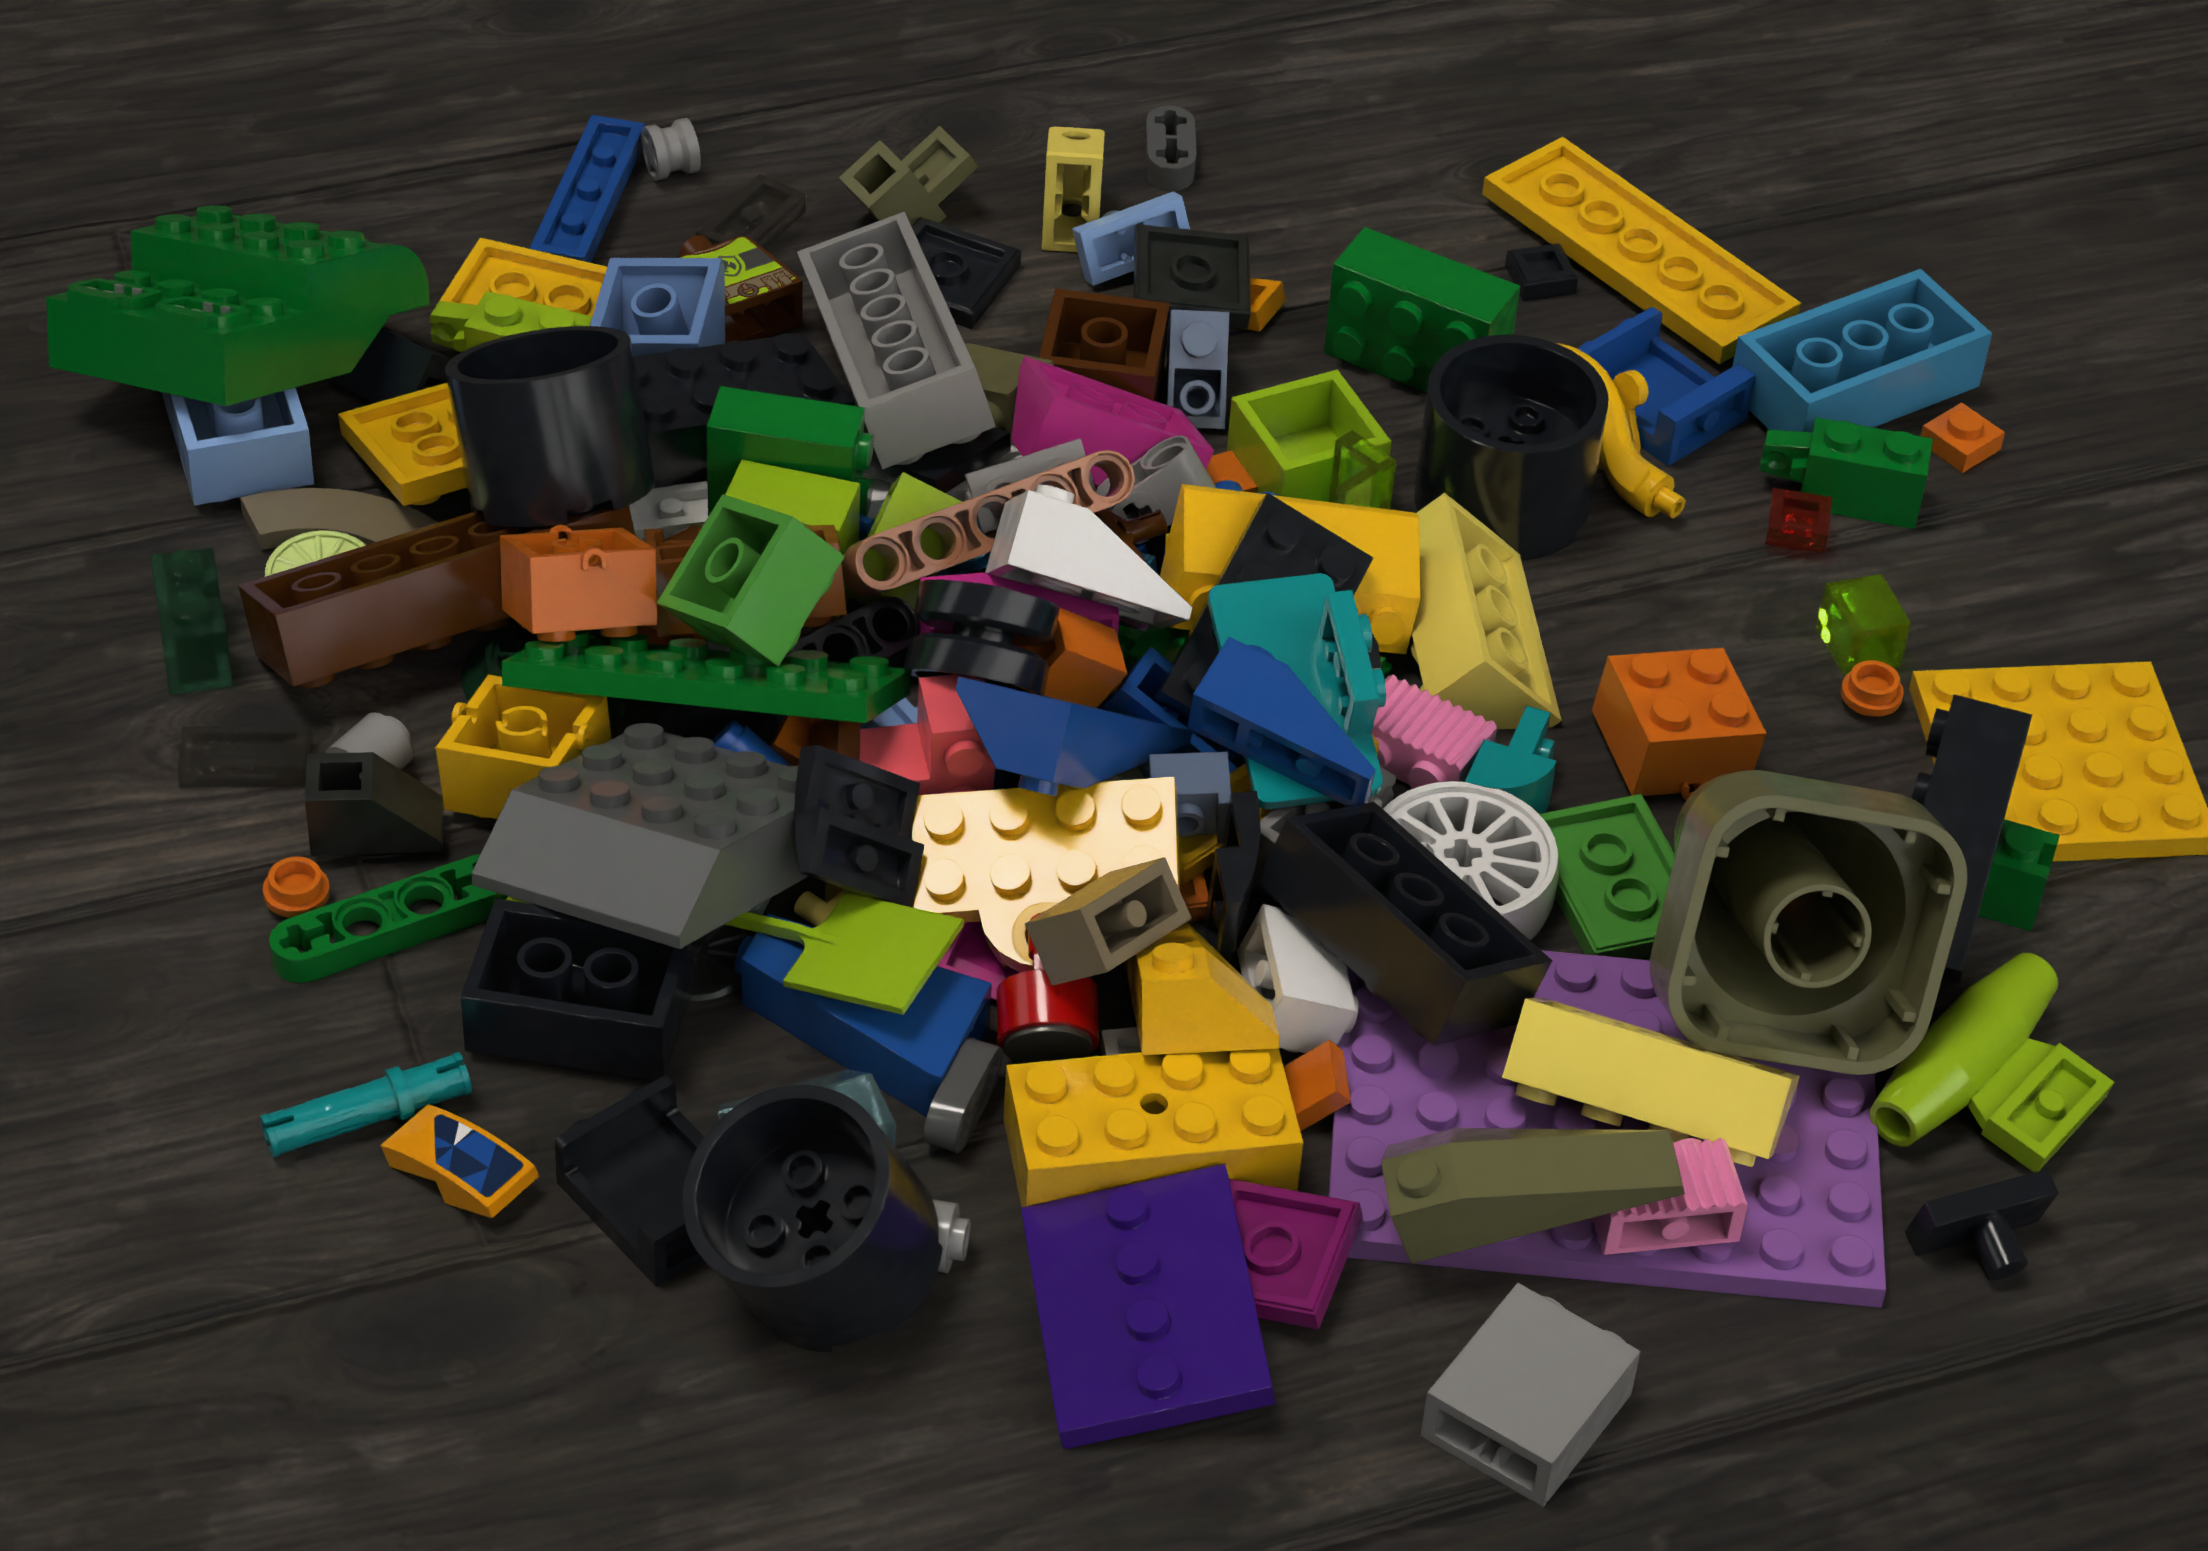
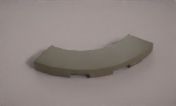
M296 488L240 497L242 514L261 551L277 548L286 540L311 531H338L349 534L362 541L365 545H369L439 523L422 512L409 506H403L399 502L358 491L332 488Z

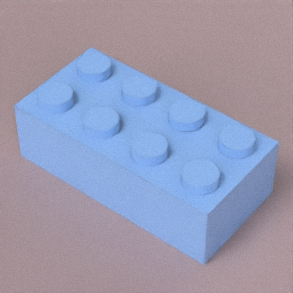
M296 388L229 406L161 392L194 506L212 502H223L262 492L314 484L309 428Z

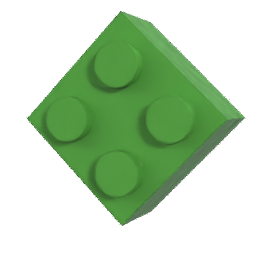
M722 494L657 601V604L708 641L779 666L785 655L796 645L803 625L819 598L829 590L833 582L834 573L845 556L793 516Z

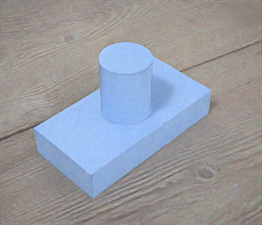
M1173 191L1121 211H1109L1102 218L1072 228L1085 281L1094 286L1134 271V238L1137 224L1190 230L1182 196Z

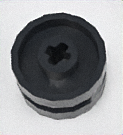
M942 579L921 581L914 614L927 626L951 634L923 633L909 639L903 671L916 678L950 674L985 679L986 683L1044 696L1050 665L1037 653L1013 645L1040 646L1055 639L1060 608L1055 603L994 585Z

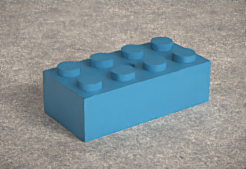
M1918 269L1738 336L1733 366L1739 363L1756 375L1749 411L1769 430L1812 432L1815 417L1834 421H1848L1856 425L1874 428L1979 387L1992 333L1922 269Z

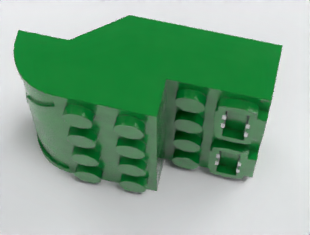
M219 205L198 207L196 209L197 216L193 217L175 214L161 215L155 217V225L131 230L132 270L115 273L114 280L95 278L77 281L67 286V292L46 297L49 367L229 406L351 373L390 315L430 305L428 278L421 260L412 250L405 246L391 243H373L369 239L364 238V233L358 231L328 232L320 230V225L316 223L293 222L287 224L276 222V217L269 214H246L240 216L232 213L231 207Z

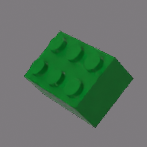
M1364 227L1333 263L1324 353L1427 393L1430 373L1436 362L1446 352L1472 339L1492 335L1514 334L1520 285Z

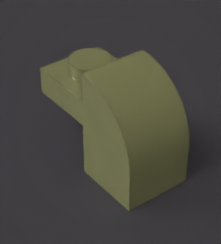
M938 126L903 160H900L879 140L847 169L839 179L878 221L905 211L911 227H913L920 217L937 223L946 218L947 216L938 204L979 166L941 126Z

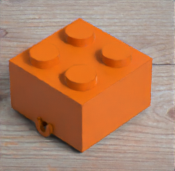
M559 524L552 527L549 532L500 535L502 610L521 624L523 628H526L532 634H537L538 640L545 642L570 641L576 638L575 631L599 629V634L605 637H629L638 634V626L657 625L656 549L623 527L572 531L568 526ZM561 531L565 532L566 539H559L558 533Z
M1724 648L1612 655L1607 657L1592 707V713L1631 796L1637 794L1652 796L1681 793L1683 799L1687 800L1693 793L1689 792L1690 784H1693L1696 791L1704 783L1720 775L1755 770L1767 733Z

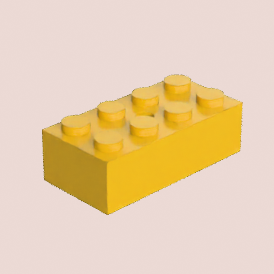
M1279 1049L1142 1055V1052L1006 1065L1004 1123L1021 1207L1226 1164L1229 1179L1298 1191L1303 1139Z

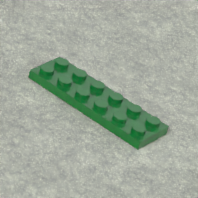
M589 630L575 631L576 638L570 641L545 642L537 640L527 642L524 650L502 661V686L858 723H868L910 695V675L904 672L903 668L889 667V660L882 657L861 656L850 659V663L828 661V654L825 652L801 650L791 652L789 657H784L781 664L776 666L729 649V651L708 649V642L700 639H676L670 641L669 645L649 644L648 636L640 633L629 637H610L609 640L589 638Z

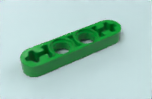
M481 854L472 855L282 921L271 931L269 938L273 970L280 978L289 982L305 983L486 921L489 918L495 898L505 900L508 896L472 885V871ZM454 892L457 893V900H454ZM423 899L434 900L442 905L439 910L429 914H416L408 909L412 903ZM363 920L372 921L380 925V928L370 935L358 936L346 931L349 925ZM330 934L334 936V943H330ZM296 947H302L305 952L300 953Z

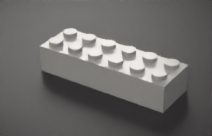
M905 211L797 251L817 308L855 403L858 407L865 408L864 425L867 433L874 435L873 448L882 469L893 465L911 464L922 458L927 452L951 443L962 444L977 438L981 432L996 427L975 365Z

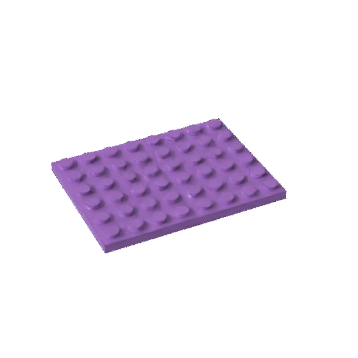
M1543 951L1553 961L1534 998L1543 997L1691 1042L1676 1026L1655 993L1650 977V960ZM1347 965L1352 994L1358 999V1015L1351 1032L1344 1033L1337 1046L1344 1051L1351 1102L1333 1112L1328 1197L1360 1202L1363 1219L1347 1258L1410 1263L1390 1215L1381 1163L1388 1145L1453 1128L1648 1130L1650 1123L1625 1115L1623 1116L1621 1126L1581 1115L1583 1102L1560 1095L1557 1096L1555 1106L1516 1095L1518 1083L1504 1079L1502 1075L1517 1025L1433 1045L1430 1041L1418 1036L1411 1029L1409 1022L1387 1001L1371 993L1367 989L1365 981ZM1745 1058L1798 1074L1800 1078L1773 1156L1769 1159L1756 1156L1753 1167L1733 1162L1748 1204L1739 1242L1603 1255L1601 1254V1244L1598 1243L1597 1233L1594 1230V1222L1590 1218L1413 1264L1882 1308L1886 1293L1878 1127L1872 1124L1870 1120V1109L1876 1100L1875 1073L1867 1075L1845 1074ZM1691 1135L1689 1136V1138L1698 1139L1702 1142L1704 1141V1139H1700Z

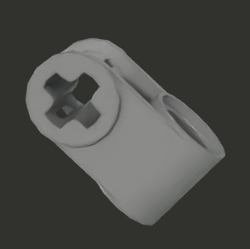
M1183 435L1174 436L1159 442L1148 450L1144 456L1131 464L1135 476L1133 490L1127 499L1109 507V510L1128 521L1160 509L1168 527L1173 521L1181 484L1216 488V485L1188 438ZM1109 477L1098 486L1096 490L1098 495L1105 497L1109 492ZM1130 504L1132 510L1125 514L1123 508Z

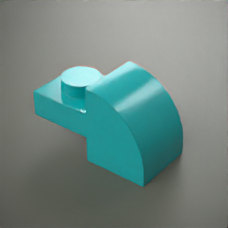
M1526 706L1509 746L1483 740L1465 782L1486 788L1500 789L1521 799L1537 813H1545L1550 805L1557 761L1553 760L1556 741L1547 738L1551 713Z

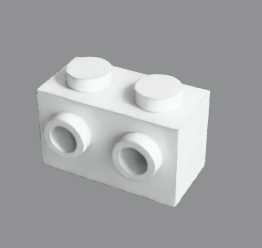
M1263 904L1241 942L1237 955L1242 976L1272 1005L1280 1036L1279 1048L1290 1052L1307 1053L1327 1040L1337 1045L1344 1033L1351 1032L1358 1015V999L1352 994L1347 964L1340 958L1328 953L1321 945V940L1297 918L1286 914L1279 907Z

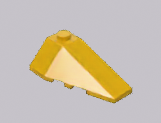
M1185 922L1124 961L1142 1055L1279 1049L1280 1036L1272 1005L1188 922Z

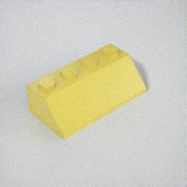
M1443 493L1416 513L1419 517L1421 599L1412 630L1413 642L1410 644V649L1420 669L1423 683L1420 686V691L1427 689L1431 696L1438 694L1442 701L1449 699L1453 706L1460 704L1464 711L1471 710L1475 717L1482 715L1486 722L1493 720L1497 725V730L1516 729L1526 706L1550 712L1548 728L1554 727L1562 720L1520 554L1446 493Z
M1543 997L1526 998L1502 1078L1518 1083L1515 1094L1520 1097L1555 1106L1558 1095L1584 1103L1581 1111L1583 1116L1616 1126H1621L1624 1115L1650 1123L1648 1130H1670L1673 1143L1687 1139L1690 1135L1704 1140L1708 1139L1711 1142L1721 1137L1727 1142L1733 1162L1753 1167L1756 1156L1766 1159L1773 1156L1800 1075L1742 1057L1711 1052L1689 1041Z

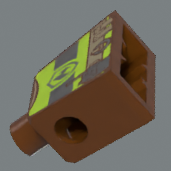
M696 235L689 238L682 245L679 258H722L725 269V343L729 341L769 338L803 326V281L753 239L739 236L713 245L707 237Z

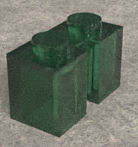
M213 547L150 555L169 694L233 686L227 632Z

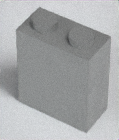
M1517 1283L1427 1392L1420 1436L1544 1507L1631 1396L1641 1351L1627 1344L1617 1334L1608 1330H1602L1566 1310L1556 1300L1547 1296H1541L1522 1284Z

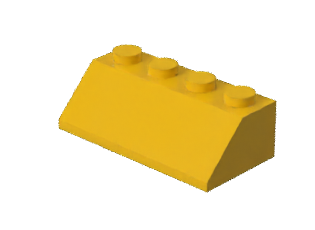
M1181 484L1160 577L1192 607V612L1188 621L1172 625L1170 628L1191 630L1209 596V591L1217 582L1256 507L1266 494ZM1272 495L1373 557L1354 594L1358 614H1367L1371 631L1379 646V652L1406 655L1421 599L1418 515L1414 512Z

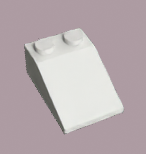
M1039 484L1036 492L1028 490L1005 502L985 573L1118 607L1119 616L1161 629L1190 619L1192 607L1090 509L1073 504L1075 497L1073 493L1057 487Z

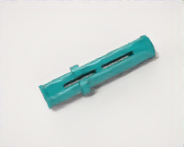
M455 1052L450 1056L403 1071L399 1066L385 1069L384 1077L306 1101L296 1106L259 1115L266 1144H270L268 1148L272 1158L297 1148L397 1117L400 1122L406 1121L415 1116L414 1112L416 1110L424 1108L427 1104L433 1105L462 1095L472 1094V1085L466 1065L461 1066L463 1064V1057L460 1052Z

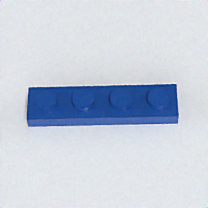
M591 115L529 249L589 263L592 262L642 150L641 130L645 123Z

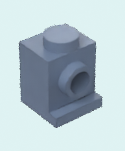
M1228 752L1149 754V778L1175 777L1179 837H1190L1196 834H1217V844H1223L1231 795Z

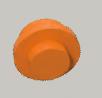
M1875 660L1862 661L1856 664L1844 677L1840 691L1843 701L1849 708L1868 717L1886 716L1895 712L1900 707L1904 694L1898 672L1892 666Z
M298 856L288 857L275 863L269 870L262 889L266 906L272 912L289 918L323 907L330 896L329 880L326 874L313 860Z

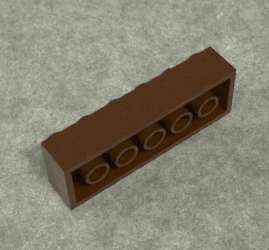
M603 502L593 510L578 514H568V523L563 524L572 531L623 527L635 535L629 505L612 511L607 509L606 502ZM479 510L240 584L238 588L255 655L293 687L298 685L301 688H314L333 681L335 673L356 666L361 669H373L387 665L394 660V654L412 648L419 650L441 648L452 642L453 635L468 630L492 631L500 629L511 622V616L502 610L500 535L549 532L555 525L541 527L496 526L487 524L484 512ZM561 531L558 533L559 539H566L565 532Z

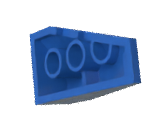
M958 676L956 691L995 767L1021 774L1018 787L1057 796L1059 784L1085 789L1148 762L1149 754H1166L1190 744L1193 732L1191 730L1047 696L1017 691L1016 689Z

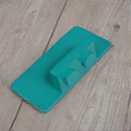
M1322 573L1222 584L1212 587L1209 591L1208 607L1219 652L1228 637H1231L1246 645L1264 648L1275 659L1287 664L1375 768L1376 771L1369 797L1377 795L1381 790L1383 777L1372 737V729L1378 707H1384L1386 704V685L1382 670L1380 668L1372 669L1368 654L1372 649L1371 625L1367 614H1358L1353 591L1336 592L1332 579ZM1244 756L1252 791H1257L1260 808L1276 809L1335 801Z

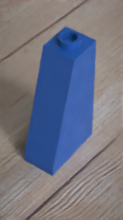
M769 913L767 914V917L798 923ZM758 932L754 937L746 936L735 961V973L742 976L743 1005L927 1117L932 1100L965 1039L971 1037L983 1041L990 1028L992 983L937 966L905 1014L901 1015L784 987L783 979L804 951V945L797 941Z

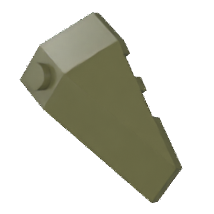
M1453 1128L1388 1145L1381 1159L1390 1215L1411 1264L1685 1194L1670 1130Z

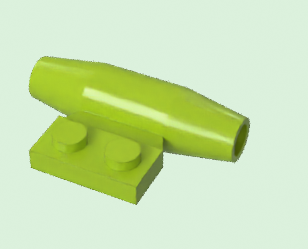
M2020 953L1965 989L1931 1024L1916 1049L1897 1064L1870 1109V1120L1872 1124L1878 1127V1134L1891 1144L1905 1147L1913 1144L1968 1106L1982 1128L1981 1135L2032 1172H2038L2103 1102L2111 1090L2114 1081L2061 1043L2054 1046L2029 1038L2058 989V978L2051 965L2040 956L2032 953Z

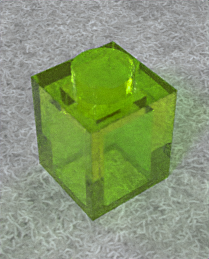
M1876 574L1826 583L1816 629L1845 677L1856 664L1867 660L1881 661L1893 668L1900 667L1911 622L1883 575Z

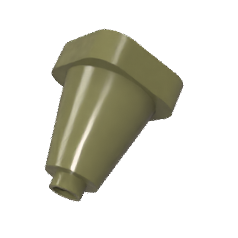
M1746 770L1720 775L1704 783L1686 800L1676 821L1674 831L1675 860L1651 951L1649 967L1655 993L1682 1034L1695 1045L1715 1053L1854 1075L1881 1072L1907 1058L1920 1044L1928 1030L1966 892V861L1954 838L1920 803L1907 796L1892 792L1762 770Z

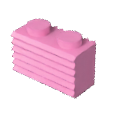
M1394 674L1389 675L1385 679L1386 704L1384 707H1378L1372 729V736L1379 741L1377 756L1379 765L1394 774L1396 779L1410 785L1412 789L1437 782H1465L1483 740L1495 742L1497 725L1493 720L1486 722L1482 715L1475 717L1471 710L1464 711L1460 704L1453 706L1449 699L1442 701L1438 694L1431 696L1427 689L1420 691L1416 684L1409 686L1405 679L1399 681Z
M1721 1137L1714 1142L1708 1139L1702 1142L1694 1138L1675 1142L1674 1147L1685 1194L1591 1218V1221L1594 1222L1598 1243L1601 1244V1254L1609 1255L1739 1242L1748 1204L1727 1142Z

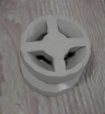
M688 118L675 120L671 127L660 128L653 124L642 128L641 146L647 170L654 181L666 179L674 171L681 170L685 174L700 171L701 155L694 127Z

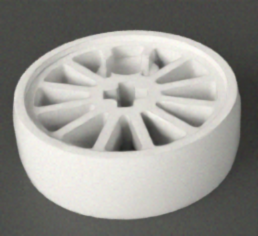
M1449 781L1431 783L1406 791L1383 808L1385 812L1529 940H1532L1539 933L1554 904L1559 878V857L1557 844L1551 829L1531 806L1500 789L1486 788L1467 782ZM1492 897L1495 898L1496 900H1498L1499 902H1501V903L1504 904V905H1502V906L1496 905L1495 902H1494V900L1492 899Z

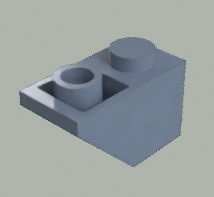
M1171 310L1169 313L1166 355V405L1181 410L1196 429H1225L1230 312Z

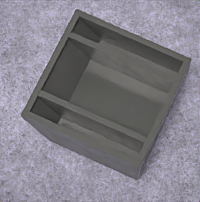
M639 723L631 725L624 730V734L604 744L589 746L582 751V755L560 766L545 768L539 772L538 777L512 789L472 871V885L681 949L808 877V875L800 873L795 844L794 805L798 766L789 767L768 761L763 754L758 752H735L714 746L712 740L707 738H685L666 733L657 724Z

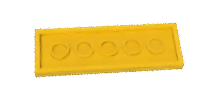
M1564 137L1484 177L1483 196L1550 244H1560L1567 256L1644 311L1651 307L1656 308L1662 313V324L1718 364L1735 356L1738 336L1795 316L1800 312V301Z

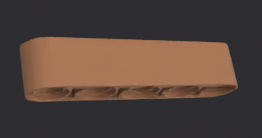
M1111 450L1098 451L858 541L847 549L844 554L845 557L841 562L843 580L857 594L865 596L877 595L920 579V577L928 576L989 553L992 550L995 539L981 533L977 525L978 511L981 507L988 508L996 514L1000 522L1005 502L1028 490L1035 491L1039 484L1057 487L1075 495L1073 504L1088 508L1093 513L1117 505L1127 499L1133 490L1135 482L1133 467L1128 459L1119 452ZM1093 466L1100 467L1109 477L1110 488L1105 497L1098 495L1090 486L1089 473ZM925 528L933 529L943 540L944 548L939 560L928 557L921 548L920 537ZM868 549L877 550L886 560L887 573L882 581L873 580L864 570L863 558Z

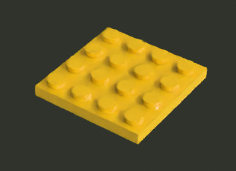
M2151 661L1913 671L1909 691L1926 742L1936 708L1949 711L1954 694L2032 714L2004 819L2060 835L2053 862L2208 855V807ZM1932 757L1933 763L1935 764L1936 758Z

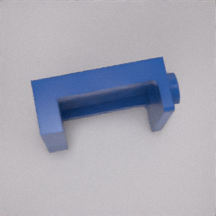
M1651 307L1633 318L1625 319L1617 327L1593 341L1583 343L1578 349L1598 361L1608 372L1612 380L1616 375L1627 370L1638 371L1645 378L1649 390L1648 399L1645 404L1635 408L1641 448L1666 466H1670L1747 420L1756 375L1738 363L1714 377L1660 338L1659 331L1662 313L1656 308Z

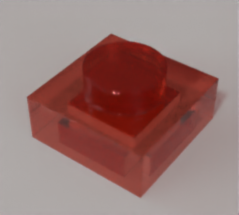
M1773 488L1769 505L1765 544L1785 547L1791 550L1825 553L1829 534L1832 497Z

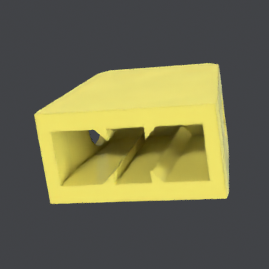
M1056 126L1049 128L1041 250L1078 253L1072 228L1100 218L1105 131ZM1067 204L1079 205L1082 207L1081 215L1077 217L1063 215L1062 206Z

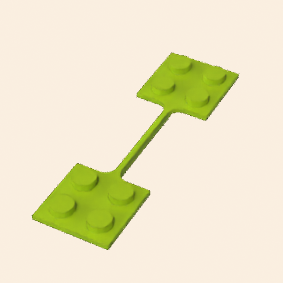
M845 892L826 920L814 928L750 912H745L724 925L793 940L804 945V951L783 979L784 987L904 1015L964 927V920ZM509 896L505 899L509 901L529 903Z

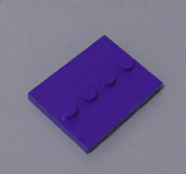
M1226 1164L1021 1207L1058 1433L1063 1449L1276 1404Z

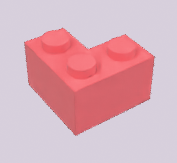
M958 674L919 678L917 723L860 729V761L920 783L918 795L994 790L995 765L956 691L958 676L986 682L985 679Z

